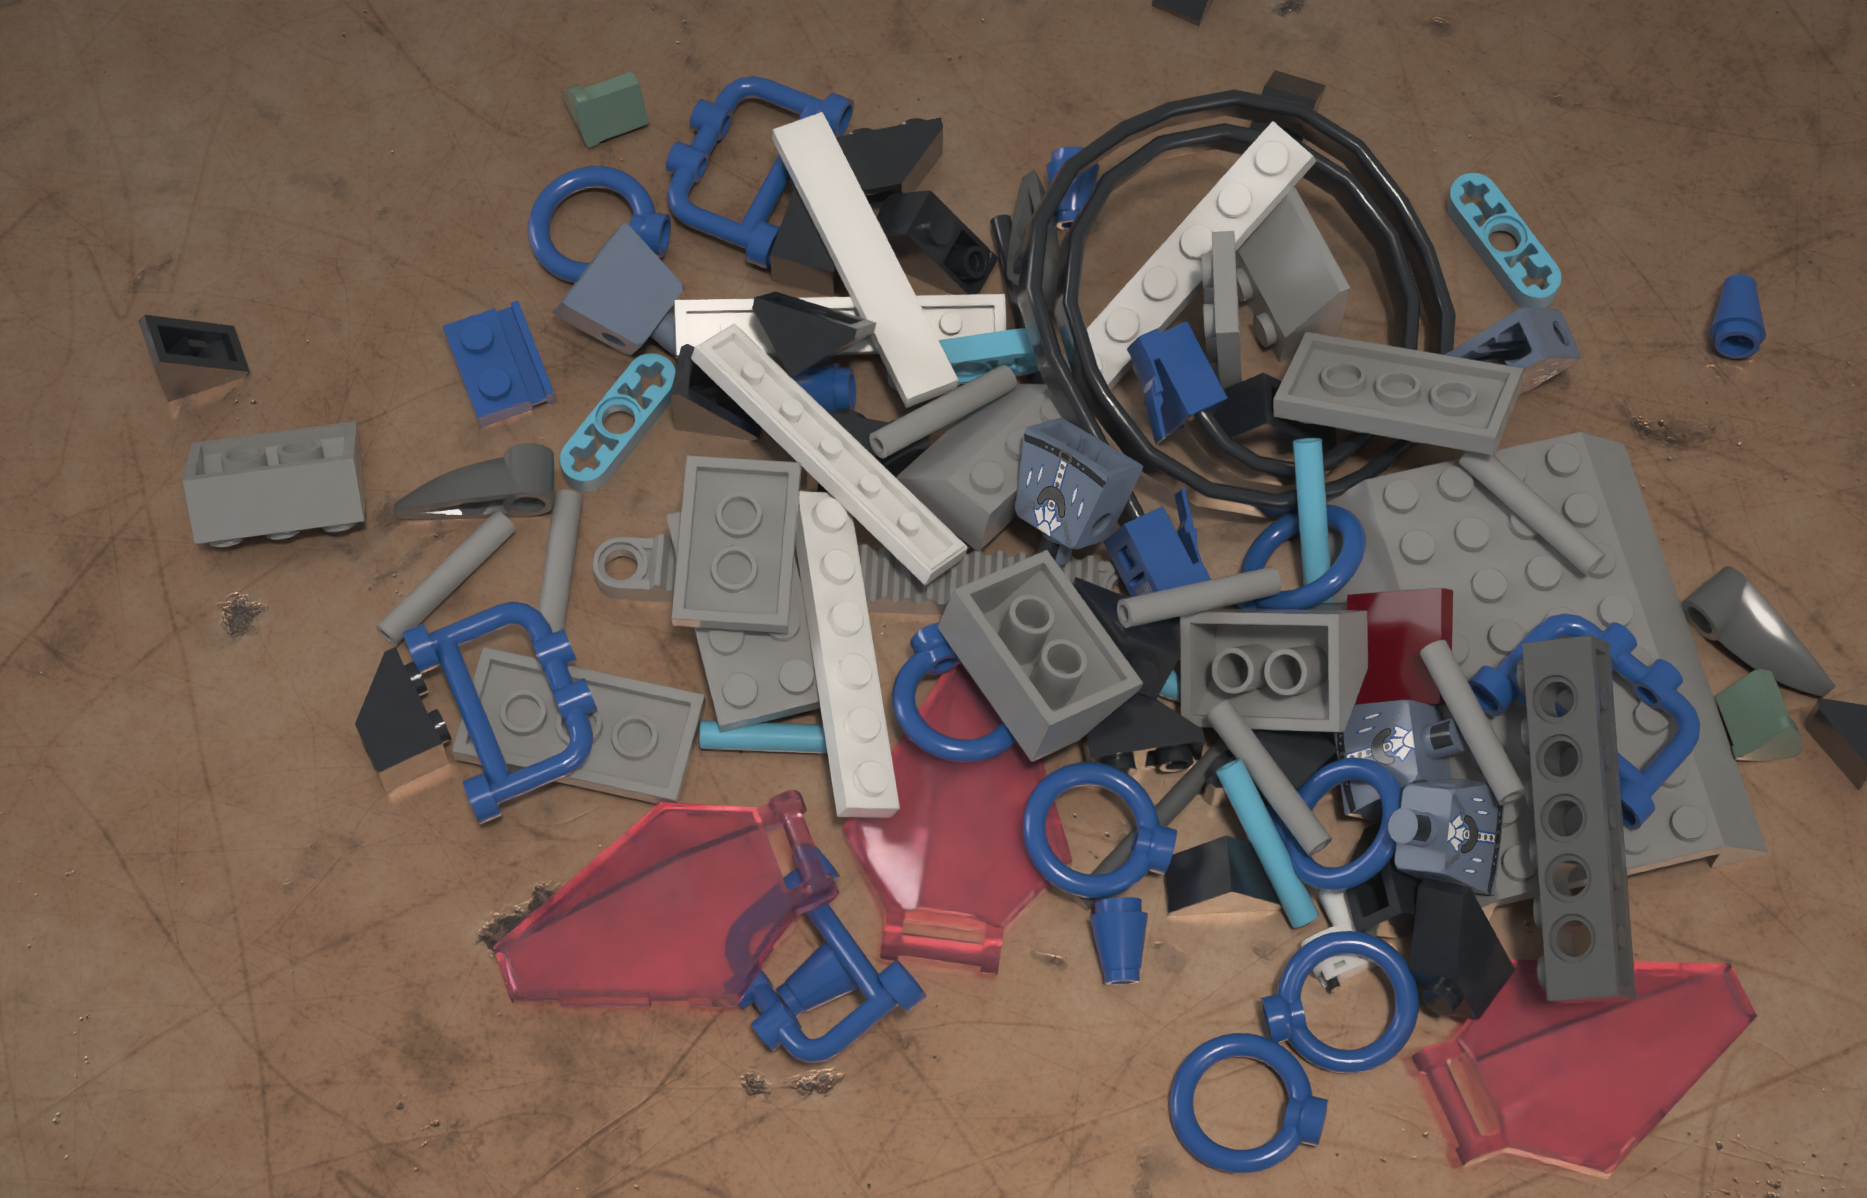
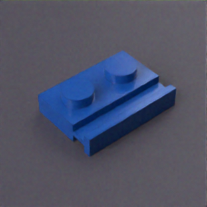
M518 300L511 302V307L497 312L494 308L443 326L445 337L480 428L531 411L534 405L546 401L548 404L556 402L553 388Z

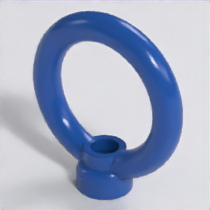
M588 166L569 171L548 184L532 206L528 221V237L532 251L541 265L550 273L568 282L575 283L590 263L574 261L562 255L555 248L551 240L549 227L552 215L558 205L577 191L587 188H606L619 193L629 202L634 212L629 226L658 257H664L669 246L671 235L670 216L668 214L656 213L653 201L647 190L631 175L615 168Z
M1326 504L1328 527L1337 529L1343 536V547L1335 563L1321 577L1303 587L1280 591L1279 594L1237 603L1240 609L1307 610L1335 595L1354 576L1364 557L1366 534L1361 521L1351 511L1343 507ZM1298 510L1277 519L1254 540L1243 560L1241 573L1265 568L1274 551L1286 540L1300 533Z
M939 623L922 628L911 638L910 645L914 655L902 666L893 685V708L901 729L913 743L927 753L953 762L971 763L984 761L1008 750L1016 742V739L1003 721L997 729L986 736L964 740L951 738L937 732L921 717L916 706L915 693L922 677L928 672L932 675L944 674L954 669L958 664H963L937 628Z
M1355 757L1337 760L1316 771L1298 791L1311 811H1313L1316 804L1328 791L1345 782H1366L1378 792L1383 809L1379 832L1366 852L1350 864L1340 867H1325L1318 864L1311 856L1307 855L1273 807L1270 805L1267 808L1290 855L1294 872L1304 883L1326 891L1350 889L1375 876L1395 853L1397 842L1391 838L1388 832V823L1391 815L1401 808L1403 790L1391 771L1376 761Z
M1074 763L1050 773L1031 793L1023 815V839L1027 853L1036 869L1057 888L1069 894L1085 898H1104L1120 894L1136 885L1148 871L1164 875L1170 864L1177 837L1176 829L1160 825L1156 808L1150 796L1133 777L1118 768L1102 763ZM1092 785L1108 789L1118 795L1133 813L1137 830L1133 838L1130 857L1116 870L1100 875L1080 873L1066 866L1052 851L1046 836L1047 814L1053 802L1062 793L1071 788Z
M1337 931L1313 939L1299 949L1286 965L1279 981L1277 994L1261 997L1270 1039L1272 1042L1277 1043L1289 1041L1292 1047L1307 1061L1319 1068L1336 1073H1360L1385 1064L1396 1056L1408 1042L1418 1018V987L1415 978L1409 970V965L1395 948L1382 939L1367 933ZM1338 955H1357L1371 960L1386 973L1394 989L1395 1011L1388 1029L1375 1042L1359 1049H1338L1328 1046L1317 1039L1307 1027L1301 1002L1302 988L1310 972L1321 962Z
M1232 1033L1213 1038L1197 1047L1188 1055L1174 1077L1169 1105L1174 1129L1183 1145L1192 1155L1217 1170L1235 1174H1248L1264 1171L1278 1165L1287 1159L1299 1147L1301 1142L1318 1147L1329 1100L1313 1096L1309 1079L1303 1067L1283 1046L1260 1035ZM1250 1057L1260 1060L1271 1066L1285 1083L1289 1102L1283 1127L1271 1141L1260 1147L1248 1150H1235L1221 1146L1211 1140L1197 1122L1193 1106L1196 1086L1202 1075L1211 1066L1224 1059Z

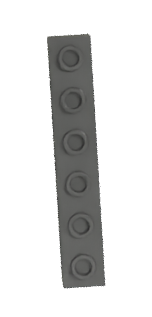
M1592 635L1522 643L1523 660H1520L1517 665V681L1521 693L1526 695L1527 718L1523 719L1521 723V739L1524 750L1527 754H1530L1531 777H1528L1525 783V798L1530 812L1534 813L1536 836H1532L1530 839L1529 856L1534 871L1538 872L1540 895L1535 897L1533 904L1536 927L1543 933L1544 955L1539 957L1537 966L1539 983L1542 990L1547 991V1001L1575 1004L1636 999L1610 643ZM1571 688L1574 695L1573 706L1566 715L1559 717L1555 710L1556 699L1562 691ZM1575 747L1578 753V764L1571 774L1563 776L1559 767L1560 758L1568 748ZM1578 805L1583 815L1582 825L1576 833L1568 836L1564 829V817L1572 807ZM1582 865L1587 874V883L1579 894L1573 896L1568 887V877L1575 867ZM1585 924L1591 932V945L1584 954L1578 956L1573 949L1572 938L1575 931Z

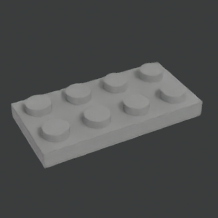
M1305 332L1273 399L1274 417L1495 456L1523 387V368Z
M681 511L666 515L676 559ZM794 557L788 633L694 627L720 733L820 708L802 584Z
M483 647L473 683L509 771L516 772L565 750L570 742V733L539 659ZM567 665L573 682L585 678L598 710L587 714L593 732V743L589 756L581 767L569 775L555 780V782L678 808L706 705L705 695ZM461 718L452 748L453 757L456 760L481 765L464 720Z

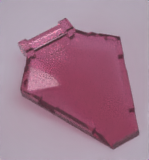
M958 664L954 669L941 675L919 709L921 717L931 728L955 739L969 740L986 736L997 729L1002 723V719L963 664ZM904 733L891 752L900 809L891 818L849 817L842 828V837L886 916L880 959L895 961L899 960V956L933 960L981 967L980 973L998 975L1003 935L1027 909H1030L1053 886L1040 874L1032 863L1025 847L1022 830L1023 815L1027 801L1035 787L1047 776L1043 760L1040 758L1031 762L1016 741L1008 750L994 758L971 763L953 762L927 753L913 743ZM1054 801L1046 818L1047 840L1058 859L1071 868L1073 859ZM904 922L985 932L984 944L903 933Z
M787 790L772 797L767 804L756 808L659 802L493 947L512 1003L516 1001H559L561 1007H651L652 1001H688L690 1007H737L763 968V963L774 951L773 945L796 916L826 905L839 895L833 875L824 870L804 819L807 808L801 793L797 790ZM779 827H783L803 879L800 886L790 890L786 887L766 832Z
M1510 959L1515 971L1478 1021L1467 1019L1456 1038L1426 1047L1415 1053L1411 1058L1419 1075L1426 1074L1459 1144L1455 1151L1463 1167L1472 1166L1501 1153H1508L1539 1159L1542 1163L1561 1166L1564 1169L1608 1179L1756 1019L1757 1014L1731 963L1633 961L1636 999L1563 1004L1547 1001V991L1542 990L1538 979V960ZM1457 1061L1461 1062L1494 1133L1481 1136L1448 1065Z

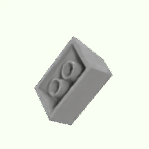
M1294 186L1236 250L1238 300L1240 302L1247 301L1254 314L1253 325L1259 341L1264 347L1271 346L1279 362L1294 357L1305 332L1339 337L1351 289Z
M1017 384L1016 388L1009 393L963 416L896 478L945 526L979 552L1018 516L1015 510L1026 427L1063 418L1046 384Z
M357 421L190 444L182 482L194 544L210 542V545L213 547H228L240 543L245 537L266 535L269 539L279 540L293 537L300 530L322 527L327 532H339L352 528L356 522L365 521L366 495Z
M1048 550L954 589L937 627L1031 762L1079 741L1138 692L1143 685L1139 676Z
M1215 608L1180 616L1181 715L1198 727L1213 728L1206 715L1221 702L1230 700L1251 729L1320 732L1345 731L1368 669L1367 611Z

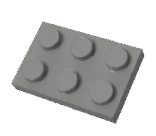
M1234 231L1212 232V253L1201 254L1206 357L1223 389L1242 382Z
M686 456L671 617L673 626L788 633L802 472L800 462Z

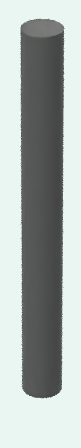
M1221 737L1155 805L1160 825L1167 827L1206 786L1208 778L1205 776V772L1224 751H1230ZM1137 826L1096 867L1091 875L1112 872L1129 859ZM1071 894L1076 904L1086 911L1099 899Z

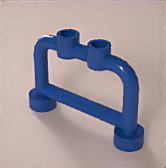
M751 76L739 78L726 85L714 103L704 99H700L697 102L690 118V129L697 131L691 145L677 141L672 146L667 157L666 171L674 174L667 191L669 208L679 221L691 228L747 249L746 260L748 262L770 269V254L780 227L768 223L767 220L791 178L780 154L742 223L695 206L689 200V191L694 182L698 183L702 179L708 166L711 151L716 142L726 136L732 122L733 112L742 100L752 97L762 99L801 114L798 120L823 112L835 137L845 134L853 115L854 101L833 92L824 101L775 81Z
M508 602L493 606L431 633L428 632L424 623L402 632L413 661L421 674L439 666L443 668L484 770L483 773L462 781L480 824L502 816L499 807L500 803L569 775L582 766L590 754L593 743L591 722L587 714L598 709L585 678L573 682L567 664L577 659L564 628L553 633L550 624L540 611L529 604ZM514 624L524 627L530 636L569 730L570 742L566 749L559 754L510 774L459 645Z
M1563 613L1550 616L1539 623L1496 669L1490 666H1482L1468 680V683L1483 711L1493 716H1500L1515 699L1527 708L1526 695L1521 693L1517 681V665L1520 660H1523L1522 643L1592 635L1610 643L1612 671L1615 670L1630 682L1636 695L1645 704L1653 708H1662L1674 719L1677 726L1674 737L1643 771H1640L1618 753L1623 826L1634 830L1639 829L1655 811V805L1651 799L1652 795L1691 754L1699 740L1700 721L1696 710L1677 691L1683 683V678L1671 663L1663 659L1655 660L1648 668L1633 656L1631 652L1637 647V640L1625 626L1619 623L1612 622L1604 630H1601L1594 623L1578 615ZM1555 702L1557 715L1559 717L1566 715L1568 711Z
M809 841L792 855L793 860L798 866L745 909L731 924L725 938L724 954L734 974L724 982V985L732 997L745 1010L752 1004L756 1005L761 1015L751 1025L770 1049L774 1051L782 1044L794 1058L809 1063L827 1061L841 1053L896 1006L900 1005L906 1012H909L923 1001L927 995L915 978L898 960L891 963L881 973L876 971L820 893V891L822 892L837 880L840 875L820 849L812 841ZM795 898L867 998L865 1002L830 1031L816 1039H810L805 1036L797 1018L780 1000L773 989L772 982L754 962L748 952V942L755 931Z

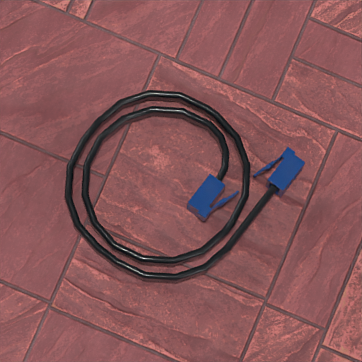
M1233 89L1167 102L1124 120L1064 162L1024 229L1017 300L1038 370L1063 418L1108 444L1098 424L1099 422L1124 455L1143 465L1142 472L1176 493L1174 496L1180 520L1177 532L1163 506L1145 514L1132 491L1117 521L1120 528L1103 542L1131 597L1212 580L1200 557L1197 547V528L1194 529L1188 501L1196 506L1269 518L1298 510L1297 489L1275 494L1213 483L1155 448L1112 394L1097 365L1079 305L1085 238L1111 192L1153 162L1210 150L1243 155L1263 131L1222 123L1157 136L1103 174L1094 184L1060 246L1054 316L1070 365L1069 368L1059 347L1043 294L1042 281L1048 224L1076 177L1120 146L1166 127L1222 116L1268 125L1274 121L1279 127L1291 130L1339 160L1349 170L1348 172L1292 137L1317 160L1302 178L1333 196L1375 250L1394 310L1391 346L1417 350L1420 302H1422L1429 324L1427 352L1445 355L1454 349L1456 313L1434 245L1409 198L1364 141L1304 103ZM1187 321L1161 333L1158 328L1139 336L1127 348L1134 362L1132 368L1144 389V405L1146 404L1155 445L1166 437L1165 431L1167 435H1170L1186 427L1210 459L1241 478L1278 486L1296 484L1295 462L1259 456L1230 438L1211 414L1227 399V396ZM1353 432L1323 455L1324 475L1376 435ZM1398 439L1359 470L1338 480L1326 482V502L1343 495L1348 489L1366 479L1377 477L1420 443Z

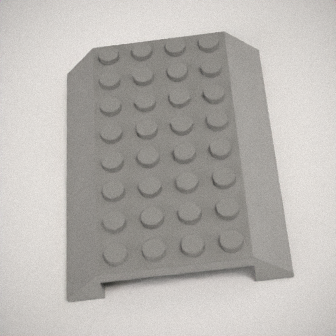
M1577 432L1500 449L1495 453V457L1606 554L1598 567L1587 576L1459 463L1460 459L1366 479L1348 489L1343 495L1326 502V504L1340 506L1351 511L1361 521L1366 534V548L1362 562L1350 581L1333 595V603L1347 602V594L1429 588L1453 590L1452 653L1467 681L1482 666H1490L1496 669L1539 623L1550 616L1563 613L1581 616L1594 623L1601 630H1604L1612 622L1625 626L1637 640V647L1631 652L1633 656L1648 668L1655 660L1663 659L1671 663L1680 672L1683 683L1677 691L1696 710L1700 721L1699 740L1691 754L1652 795L1651 799L1655 805V811L1639 829L1634 830L1623 826L1627 876L1707 857L1710 868L1767 854L1766 845L1624 443L1584 432ZM1328 527L1330 563L1332 566L1341 553L1343 536L1337 529ZM1560 637V638H1557V639L1571 638V637ZM1614 670L1612 671L1618 753L1640 771H1643L1674 737L1677 726L1674 719L1662 708L1650 707L1640 700L1634 692L1633 685ZM1571 688L1562 691L1556 699V702L1568 712L1574 703V695ZM1515 699L1500 716L1484 713L1525 788L1527 778L1531 777L1530 754H1527L1524 750L1521 739V723L1523 719L1527 718V708ZM1437 706L1442 711L1444 720L1453 718L1447 706ZM1469 747L1464 752L1449 756L1452 778L1487 781ZM1575 747L1568 748L1560 758L1559 767L1563 776L1571 774L1578 764V753ZM1525 794L1504 807L1495 895L1474 893L1488 920H1490L1496 906L1540 895L1538 872L1534 871L1529 856L1530 839L1532 836H1536L1534 813L1530 812L1527 806ZM1578 805L1572 807L1564 817V829L1568 836L1576 833L1582 825L1583 815ZM1582 865L1575 867L1569 874V889L1586 885L1587 874Z

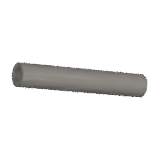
M1000 365L874 431L869 437L873 451L880 458H886L1009 393L1017 386V380L1013 371L1007 365Z
M1470 452L1463 454L1459 463L1586 576L1589 575L1603 561L1606 556L1604 552L1494 455Z
M567 489L555 492L538 611L548 621L553 633L563 629L565 626L583 500L582 494Z
M496 510L376 625L379 633L393 646H397L404 639L403 631L411 629L422 622L516 531L513 523L502 512Z
M1274 567L1262 568L1121 599L1117 604V614L1123 627H1134L1277 595L1281 590V579Z
M1438 640L1427 645L1421 650L1420 656L1499 805H1506L1518 800L1526 793V790L1446 640Z
M1230 700L1223 701L1215 706L1206 715V718L1236 759L1242 758L1253 782L1307 855L1312 856L1324 849L1332 841L1331 836Z

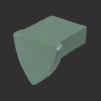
M633 71L583 89L579 84L561 90L569 113L588 148L599 145L600 141L649 124L640 85Z
M1757 668L1715 695L1734 745L1731 748L1736 760L1770 761L1797 756L1802 752L1801 735L1795 721L1788 714L1772 671Z

